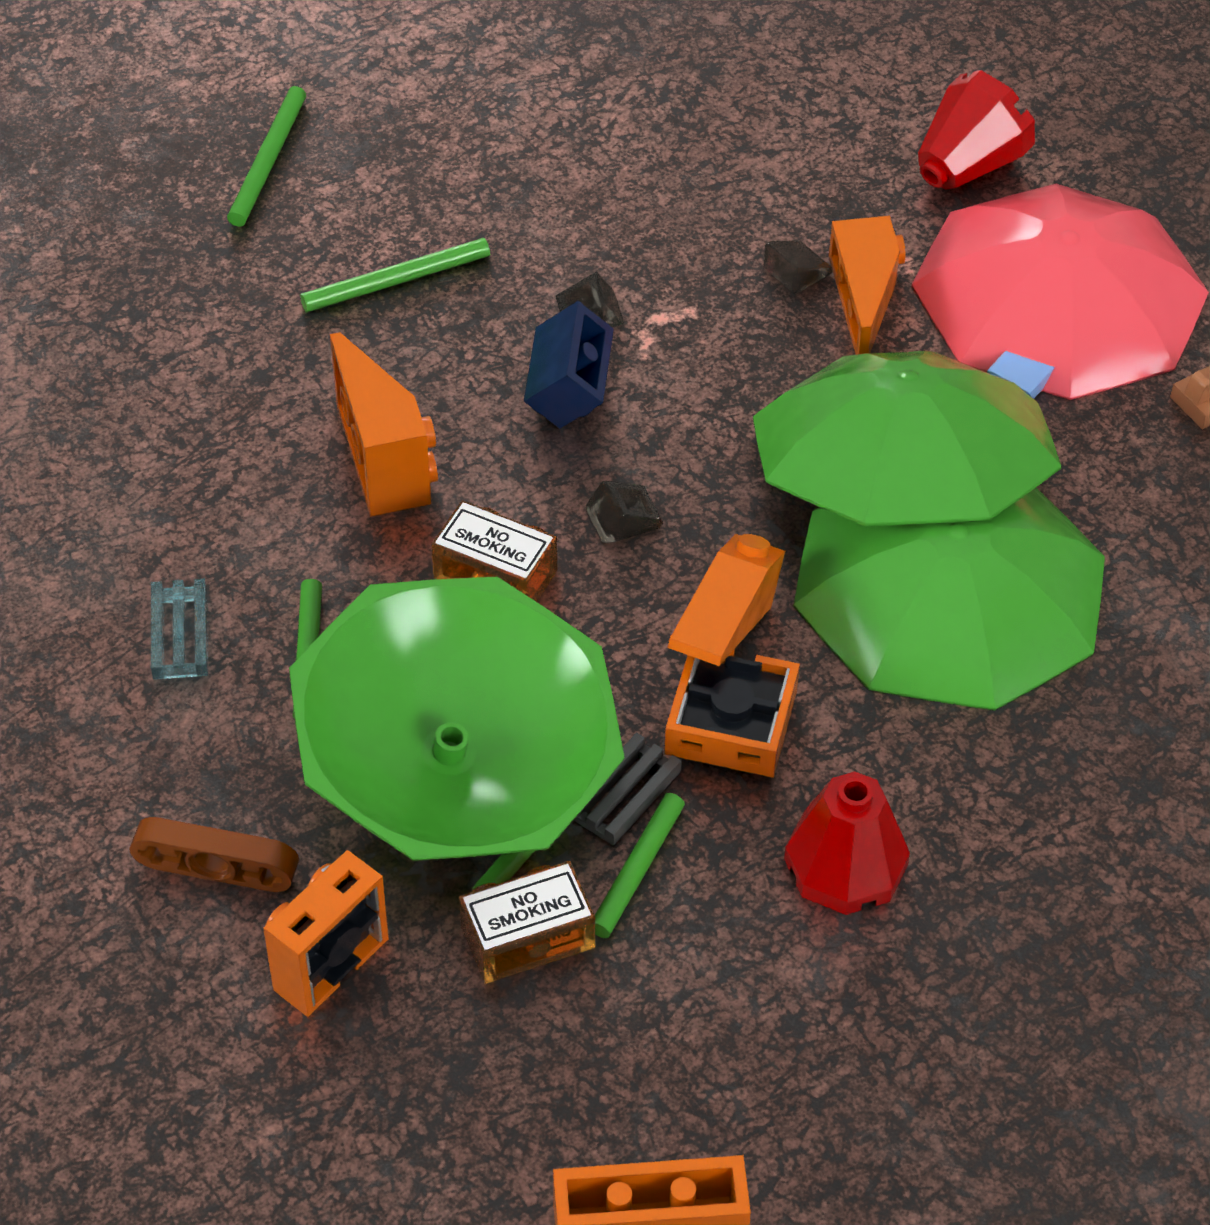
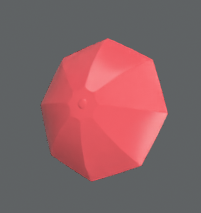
M1052 184L950 212L912 283L913 290L957 361L987 372L994 362L1005 351L1053 366L1055 368L1042 392L1068 400L1174 371L1209 293L1156 217L1141 209L1059 184Z

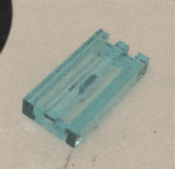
M205 578L194 579V586L187 587L184 586V580L173 581L172 588H163L162 581L151 582V672L153 679L208 676L207 588ZM194 601L195 663H185V602ZM164 603H173V664L164 665Z

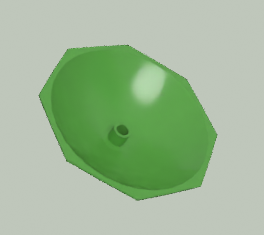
M932 351L866 353L842 356L782 394L753 416L757 446L766 483L863 526L991 520L1061 469V463L1051 433L1037 401L1014 382Z
M1037 488L991 520L863 526L819 507L813 510L811 514L793 607L868 690L935 702L997 710L1094 654L1105 556Z
M498 576L370 584L289 668L295 725L305 785L413 861L547 850L591 801L625 758L602 646Z

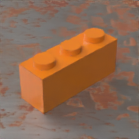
M744 1155L553 1169L555 1225H750L751 1210Z

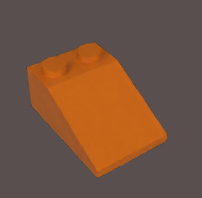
M342 333L330 334L336 403L370 517L432 504L430 483L438 481V471L432 451H428V448L436 447V436L431 417H421L415 396Z

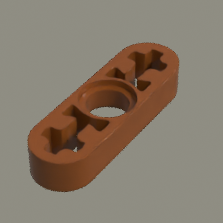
M147 817L139 822L129 848L132 857L136 861L155 870L269 892L288 890L299 863L297 852L289 845L278 840L159 817Z

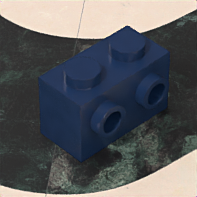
M580 301L575 302L538 325L535 329L524 402L558 428L564 427L579 417L587 416L594 408L603 404L614 328Z

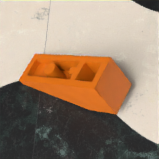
M890 216L832 221L829 259L856 355L871 353L896 285L898 265L905 263L904 238L902 235H895Z
M735 534L717 552L674 629L667 648L720 666L771 609L785 551L770 546V542L761 536Z

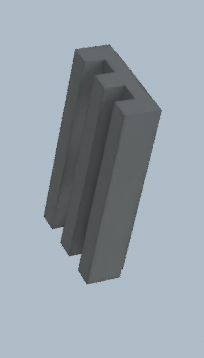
M637 732L623 746L625 757L623 762L573 820L613 846L681 772V759L674 755L669 759L663 756V748L655 743L651 748L645 745V737ZM639 758L640 760L631 768V770L620 780V782L609 792V794H608V795L598 804V806L589 814L588 812L598 803V801L609 791V789L620 779V777H621V776L631 767V765ZM652 767L657 769L658 771L614 820L609 825L604 824L603 821L632 793L633 788Z

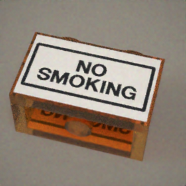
M464 500L460 502L431 544L433 575L435 579L498 576L536 602L558 571L556 536L547 533L537 526L525 525L502 516L491 508L479 507Z
M570 861L555 866H539L530 870L524 876L499 884H483L473 889L470 893L459 896L461 928L484 984L595 948V915Z

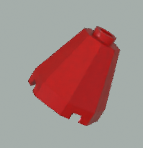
M982 70L974 71L968 78L967 73L960 74L948 86L918 152L920 173L927 183L935 188L942 187L945 190L957 188L1024 156L1035 145V119L1027 109L1020 115L1014 106L1019 101V97L1012 88Z
M855 771L834 777L827 783L804 810L785 846L784 860L789 871L792 869L796 876V886L801 897L844 915L861 911L862 904L876 900L875 906L890 902L908 867L910 851L878 780Z

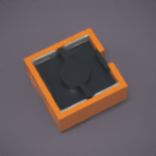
M735 650L731 652L720 666L687 655L665 728L664 754L774 778L797 693L800 664L756 655L755 661L734 657Z
M346 850L332 864L328 863L321 866L310 879L308 886L290 903L285 902L279 905L268 918L266 926L263 927L273 991L305 1016L311 1015L340 987V981L353 968L357 970L389 940L383 876L349 850Z

